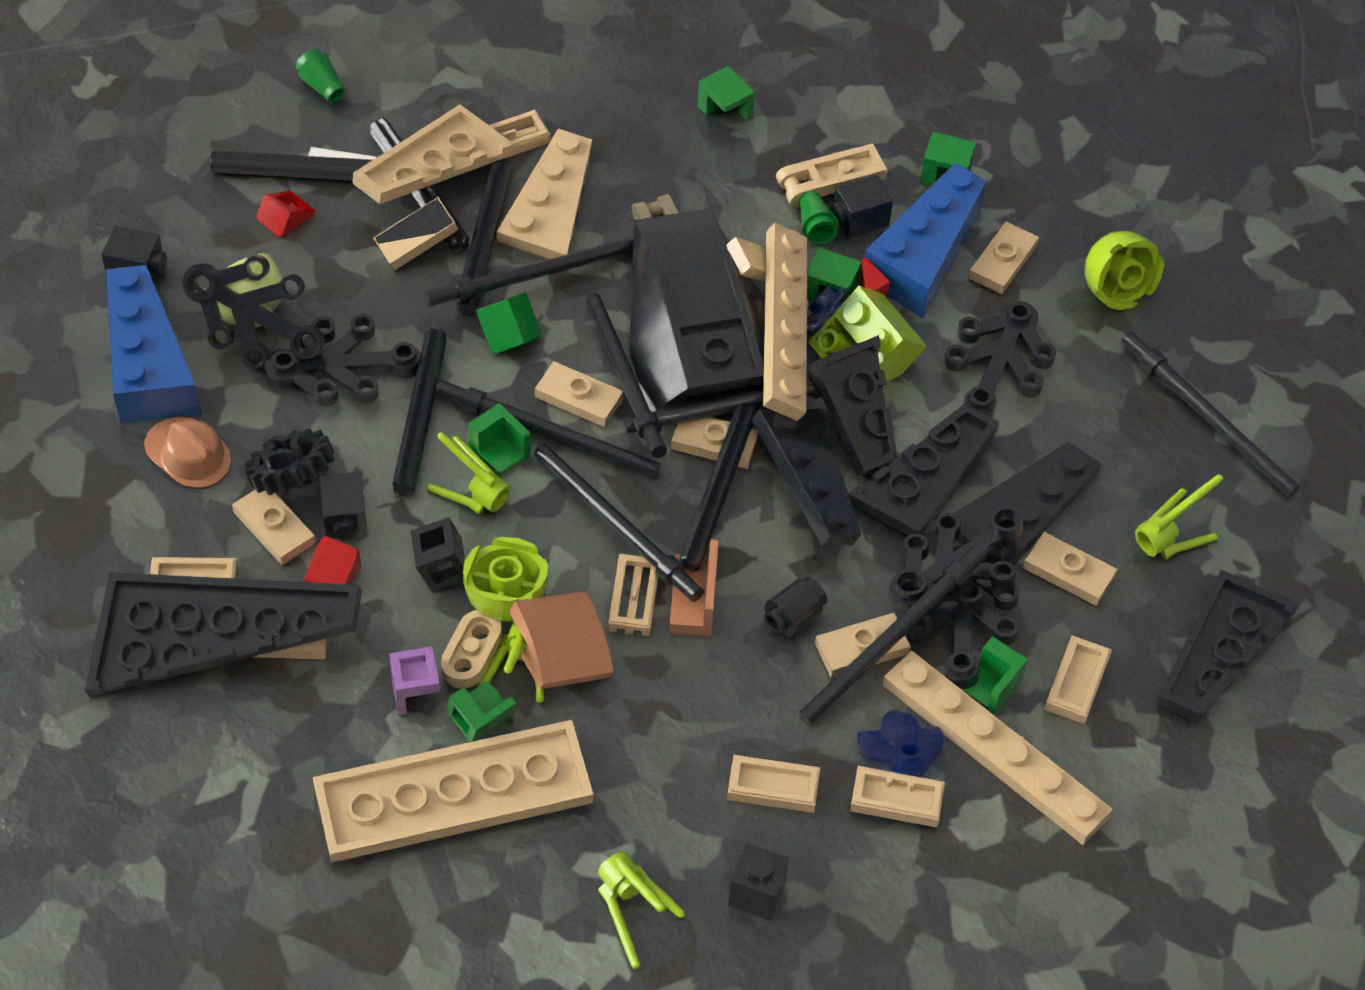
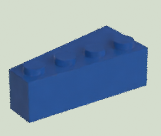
M955 163L866 250L865 258L867 257L890 281L888 289L889 298L924 319L934 295L936 296L948 268H951L961 244L965 242L981 212L986 180Z
M147 266L106 269L113 396L120 423L201 414L195 382Z

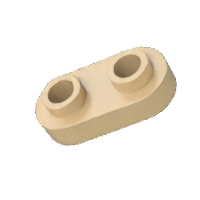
M478 610L467 613L461 619L441 657L442 675L449 685L460 689L463 687L470 688L482 680L502 641L500 621L483 616ZM479 634L487 635L484 639L475 638ZM460 668L470 669L466 672H457Z

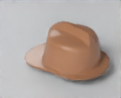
M179 416L165 419L155 424L148 431L144 441L145 452L148 457L183 486L191 488L210 487L220 482L226 476L231 465L230 450L223 440L219 438L215 430L205 422L193 418Z

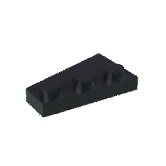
M879 335L808 365L858 476L897 459L891 412L886 408L883 386L886 385L885 371L880 370L878 350L881 349Z

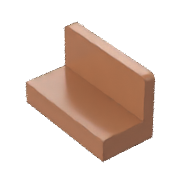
M710 539L709 556H704L700 570L691 572L685 569V573L704 589V593L698 601L692 602L673 585L669 633L711 636L719 540ZM676 554L675 558L678 561L680 559L681 554Z

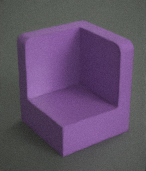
M432 646L389 653L391 679L398 715L407 714L406 698L440 692V682Z

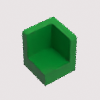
M729 66L699 81L698 107L706 115L719 108L725 112L735 108L745 119L753 116L755 92Z
M933 132L924 155L920 183L932 186L936 182L940 168L950 169L955 163L970 171L976 142Z
M818 247L807 269V300L817 304L825 286L844 293H848L849 290L854 291L859 284L862 261Z
M526 292L476 310L493 354L525 344L542 336Z
M500 403L468 423L469 447L497 476L505 475L531 457L530 432Z
M992 636L982 649L978 682L971 688L961 690L995 715L1023 681L1028 659Z
M484 682L469 693L463 687L449 697L446 712L469 742H473L513 717L518 703L513 696L504 701L490 682Z

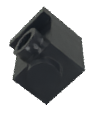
M450 517L412 530L411 538L415 566L430 591L435 592L463 582L465 555L462 537Z

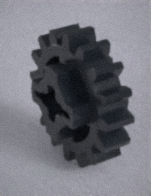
M306 429L304 432L294 430L287 436L279 435L272 437L262 444V451L252 452L250 454L252 459L245 462L247 469L244 471L251 487H255L257 493L266 490L267 495H272L276 491L284 494L292 487L300 489L318 479L316 475L318 472L328 471L329 467L327 464L335 460L333 456L335 452L328 436H324L321 430L315 433L311 429Z

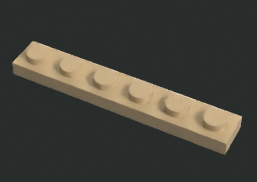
M774 223L766 231L763 406L798 421L806 413L807 238L794 230Z
M912 650L884 676L882 686L1080 844L1084 845L1110 818L1113 808Z

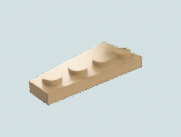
M459 104L353 173V184L377 203L382 204L513 155L514 144Z
M562 129L556 131L497 230V242L547 259L569 254L575 230L576 216L581 203V193L583 185H585L592 153V139Z

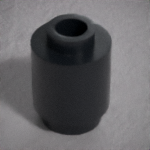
M806 577L803 580L796 579L766 601L765 621L775 633L792 636L822 613L823 606L827 604L826 593L822 586L811 577Z

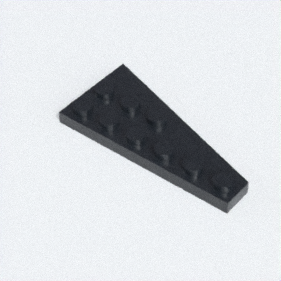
M109 572L85 692L89 697H94L354 632L357 627L362 590L359 585Z

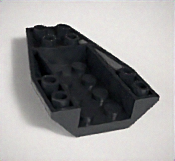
M709 208L634 220L629 356L635 377L650 411L653 412L685 406L687 397L756 385H758L759 390L764 389L765 297L753 279L740 274L726 246L729 240Z

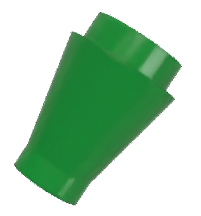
M312 49L298 59L296 69L298 70V77L325 97L329 103H335L343 98L346 88L342 85L326 53H321L318 49Z
M808 191L799 199L802 233L811 243L824 245L836 237L839 221L821 199L818 192Z

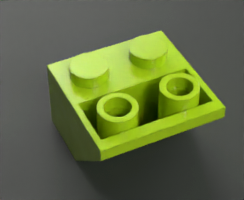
M858 286L808 342L822 359L879 335L881 349L878 350L880 370L885 371L886 382L902 375L927 348V345L884 294L862 286Z

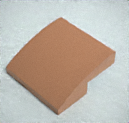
M586 591L518 600L513 603L509 613L527 644L521 657L539 689L611 678L614 671L608 643L599 617Z

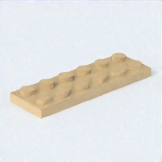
M572 720L313 777L331 863L587 805L594 801V794Z

